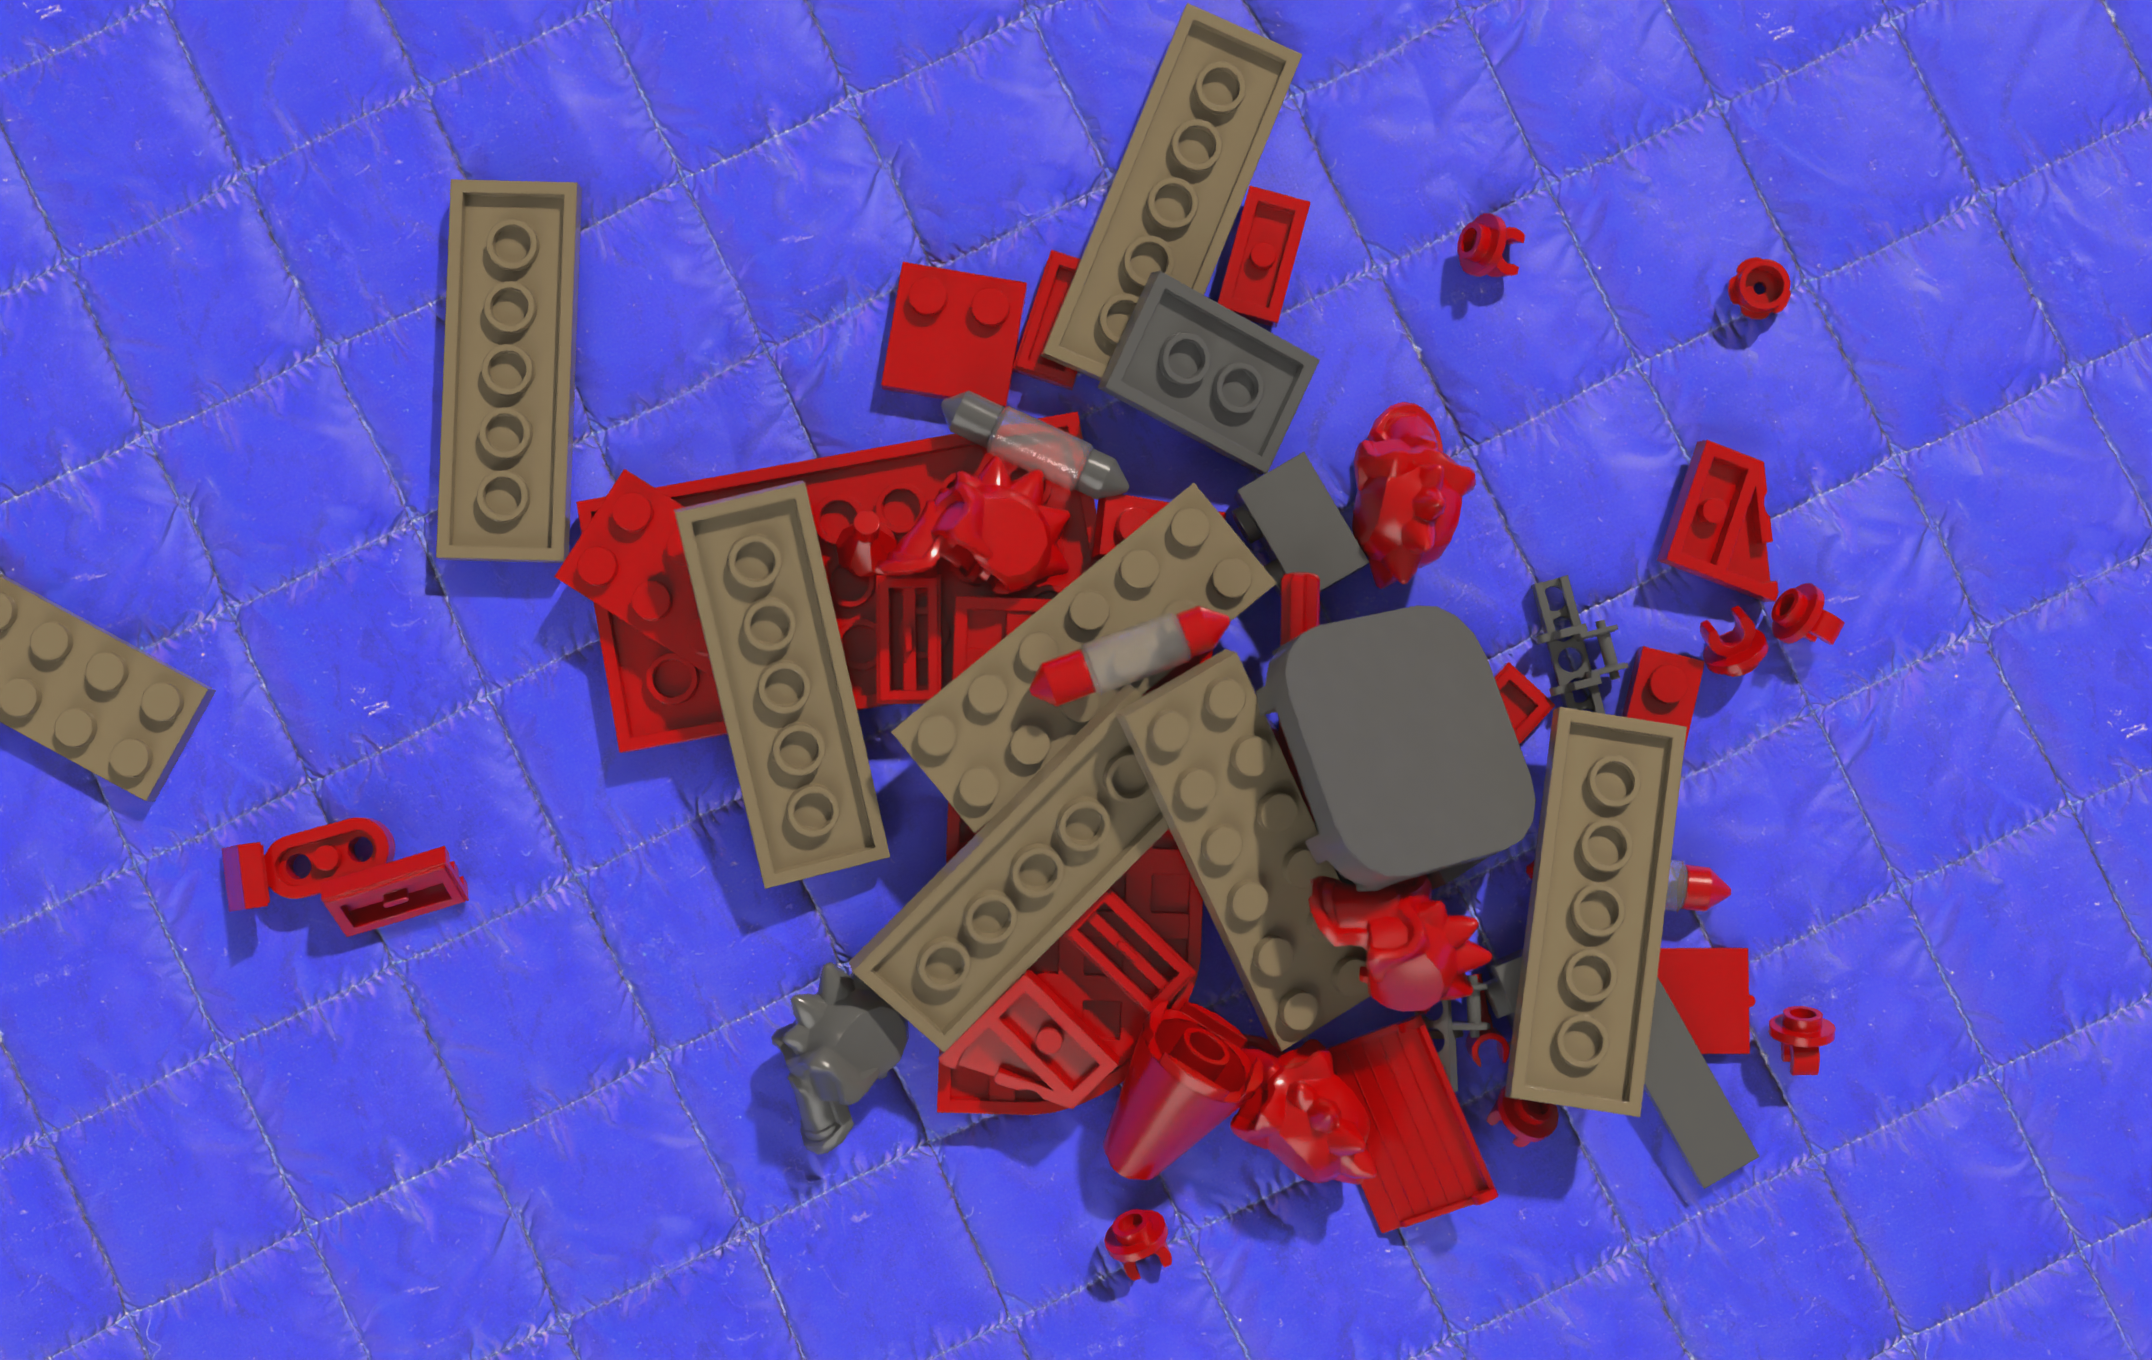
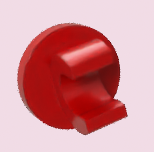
M1491 213L1479 215L1464 227L1459 236L1457 251L1461 268L1465 273L1475 277L1485 275L1491 277L1517 275L1519 267L1507 263L1503 259L1502 254L1505 245L1524 243L1525 234L1515 227L1506 228L1505 222L1499 216Z
M1805 583L1796 588L1786 590L1775 602L1771 613L1773 635L1787 644L1794 643L1802 638L1815 642L1819 638L1825 643L1833 645L1845 622L1832 613L1823 610L1825 602L1824 593L1811 583Z
M1738 605L1731 608L1732 615L1735 618V626L1732 631L1719 636L1708 620L1700 623V634L1708 644L1703 652V658L1707 668L1713 673L1725 674L1731 677L1745 675L1753 671L1768 652L1769 646L1765 635L1755 629L1753 621Z
M1791 1006L1785 1008L1783 1014L1776 1015L1769 1020L1768 1032L1772 1038L1781 1042V1059L1783 1062H1790L1791 1075H1818L1820 1066L1819 1046L1828 1045L1834 1041L1836 1028L1832 1022L1823 1018L1821 1011L1815 1008Z
M1505 1085L1486 1119L1491 1126L1502 1120L1508 1130L1515 1135L1512 1143L1517 1147H1525L1530 1142L1541 1141L1554 1132L1558 1124V1109L1556 1104L1505 1097Z
M1141 1209L1126 1211L1115 1219L1106 1232L1104 1243L1109 1255L1113 1259L1122 1262L1126 1275L1133 1281L1141 1278L1136 1261L1142 1260L1153 1253L1159 1256L1164 1268L1172 1263V1256L1166 1242L1168 1227L1163 1216L1156 1211Z

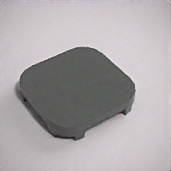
M1417 605L1318 625L1272 651L1274 657L1268 665L1265 686L1256 691L1260 716L1275 712L1278 714L1320 833L1305 841L1317 864L1327 860L1345 878L1357 882V891H1378L1397 882L1472 861L1476 863L1506 850L1523 840L1534 819L1536 798L1531 775L1486 654L1475 634L1456 615L1437 606Z

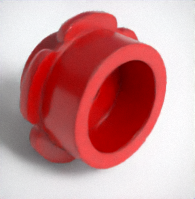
M1759 257L1747 259L1738 265L1736 269L1737 275L1729 280L1728 295L1731 302L1739 305L1741 313L1750 319L1762 320L1767 318L1771 312L1779 313L1789 302L1791 295L1789 275L1782 265L1773 260L1761 259ZM1756 283H1761L1764 286L1765 291L1763 294H1757L1754 291Z

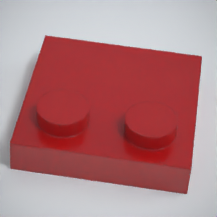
M902 262L881 383L882 389L943 400L969 390L1005 407L1006 410L1027 293V283Z

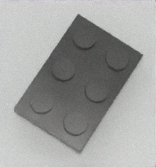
M1156 271L1150 274L1097 388L1253 472L1266 474L1271 467L1320 360L1167 274Z

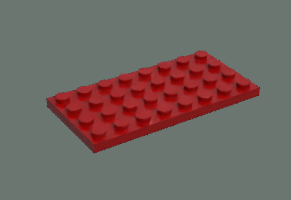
M1078 411L999 425L987 448L957 434H949L655 487L679 504L688 507L803 480L805 482L857 711L887 706L877 704L876 575L859 577L841 566L835 543L842 529L854 523V518L858 513L872 511L877 514L880 523H884L894 533L896 543L898 544L901 538L916 524L927 500H934L941 488L951 489L954 487L957 472L964 471L978 477L993 456H999L1002 459L1012 481L1034 469H1040L1044 473V491L1041 505L1056 507L1070 512L1071 518L1057 542L1069 565V570L1066 574L1036 580L1027 589L1005 595L996 594L991 590V585L978 577L974 582H970L965 578L968 572L962 566L957 568L943 557H940L932 568L921 573L910 574L942 576L943 688L952 682L955 596L1053 599L1100 560L1092 558L1097 514L1094 498L1075 490L1078 479L1087 462ZM606 496L576 502L582 533ZM916 588L917 690H928V588ZM891 589V691H903V589ZM594 602L619 752L628 753L727 735L714 678Z

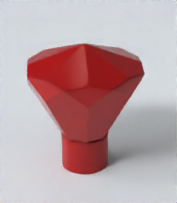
M872 511L858 513L854 518V523L842 529L835 542L839 564L859 577L879 575L875 569L877 562L885 561L889 551H892L897 545L894 533L884 523H880L879 517Z

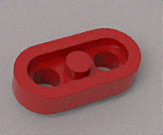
M365 817L349 818L284 836L276 840L265 854L268 886L278 895L290 899L321 894L322 882L392 862L395 856L394 838L390 830L383 823ZM362 837L367 838L373 846V853L366 861H361L356 856L354 850L356 842ZM301 854L307 856L311 862L310 873L305 878L296 875L293 868L295 859Z

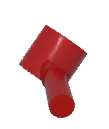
M1482 973L1475 974L1477 975L1478 983H1483ZM1484 990L1480 991L1481 1022L1490 1023L1491 1029L1480 1030V1037H1470L1469 1032L1466 1038L1467 1051L1479 1067H1481V1059L1478 1055V1048L1485 1040L1494 1039L1497 1041V1052L1503 1063H1506L1510 1054L1508 1042L1493 1027Z

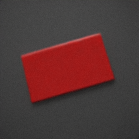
M1421 1014L1327 1047L1333 1058L1334 1074L1355 1093L1371 1121L1366 1147L1373 1157L1377 1174L1374 1178H1364L1361 1186L1381 1233L1400 1227H1408L1471 1205H1482L1499 1196Z

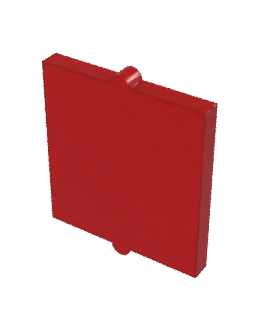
M1660 948L1657 977L1701 1054H1750L1749 1007L1754 1006L1755 998L1749 994L1748 948Z

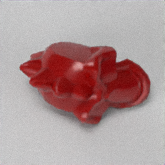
M1409 402L1391 405L1378 416L1367 437L1369 440L1359 443L1355 451L1354 468L1358 491L1353 509L1352 530L1355 539L1369 560L1375 584L1380 589H1385L1397 580L1402 585L1407 584L1416 574L1418 568L1429 565L1441 557L1458 525L1462 497L1472 491L1476 485L1475 472L1470 467L1458 465L1450 456L1444 453L1441 436L1433 418L1423 407Z
M993 456L978 477L964 471H959L956 473L954 487L951 489L941 488L934 500H927L916 524L901 538L894 549L889 551L885 561L877 562L875 569L877 573L882 575H910L932 568L938 559L943 557L957 568L962 566L968 572L965 578L970 582H974L978 577L991 585V590L996 594L1005 595L1027 589L1036 580L1068 572L1069 565L1057 542L1071 515L1067 510L1041 505L1044 491V473L1040 469H1034L1012 481L1002 459L999 456Z
M1318 875L1310 879L1312 893L1308 898L1309 907L1319 930L1335 947L1355 945L1362 946L1367 950L1366 966H1360L1359 981L1368 985V994L1386 1008L1402 1012L1414 1011L1423 1015L1440 1000L1471 996L1474 989L1465 972L1487 964L1493 958L1490 951L1469 940L1479 926L1476 918L1464 915H1447L1444 903L1439 900H1433L1432 885L1427 875L1397 882L1378 891H1357L1356 885L1346 884L1327 876Z
M1243 1034L1248 1041L1242 1050L1246 1053L1252 1064L1259 1056L1263 1064V1082L1252 1098L1239 1107V1111L1232 1118L1230 1123L1232 1132L1247 1143L1262 1149H1268L1294 1173L1305 1180L1317 1184L1336 1180L1359 1185L1363 1182L1364 1178H1374L1377 1174L1373 1157L1366 1147L1371 1121L1355 1093L1334 1074L1333 1058L1330 1051L1318 1040L1310 1039L1301 1047L1285 1053L1271 1045L1270 1041L1262 1036Z

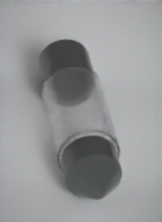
M969 390L944 399L941 403L950 432L985 447L988 453L999 456L1001 459L1030 472L1034 469H1040L1044 473V479L1069 491L1077 490L1097 500L1126 493L1129 489L1128 481L1115 458L1094 449L1091 443L1011 406L1003 407Z

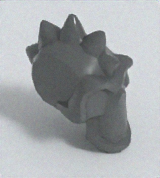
M832 962L823 965L819 989L816 994H798L791 997L795 1021L777 1029L771 1036L772 1044L783 1053L786 1066L790 1072L787 1079L793 1089L801 1116L800 1132L804 1146L807 1150L818 1155L830 1152L845 1140L854 1126L848 1105L859 1102L869 1091L876 1079L882 1080L888 1076L887 1072L900 1061L909 1039L908 1020L853 972L848 975Z

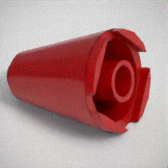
M1169 1001L1160 1002L1149 1013L1143 1023L1103 1140V1148L1111 1167L1125 1178L1151 1180L1157 1177L1252 1098L1263 1082V1064L1259 1056L1252 1064L1246 1053L1242 1050L1248 1041L1247 1038L1223 1017L1198 1004L1185 1002L1180 1010L1166 1009Z

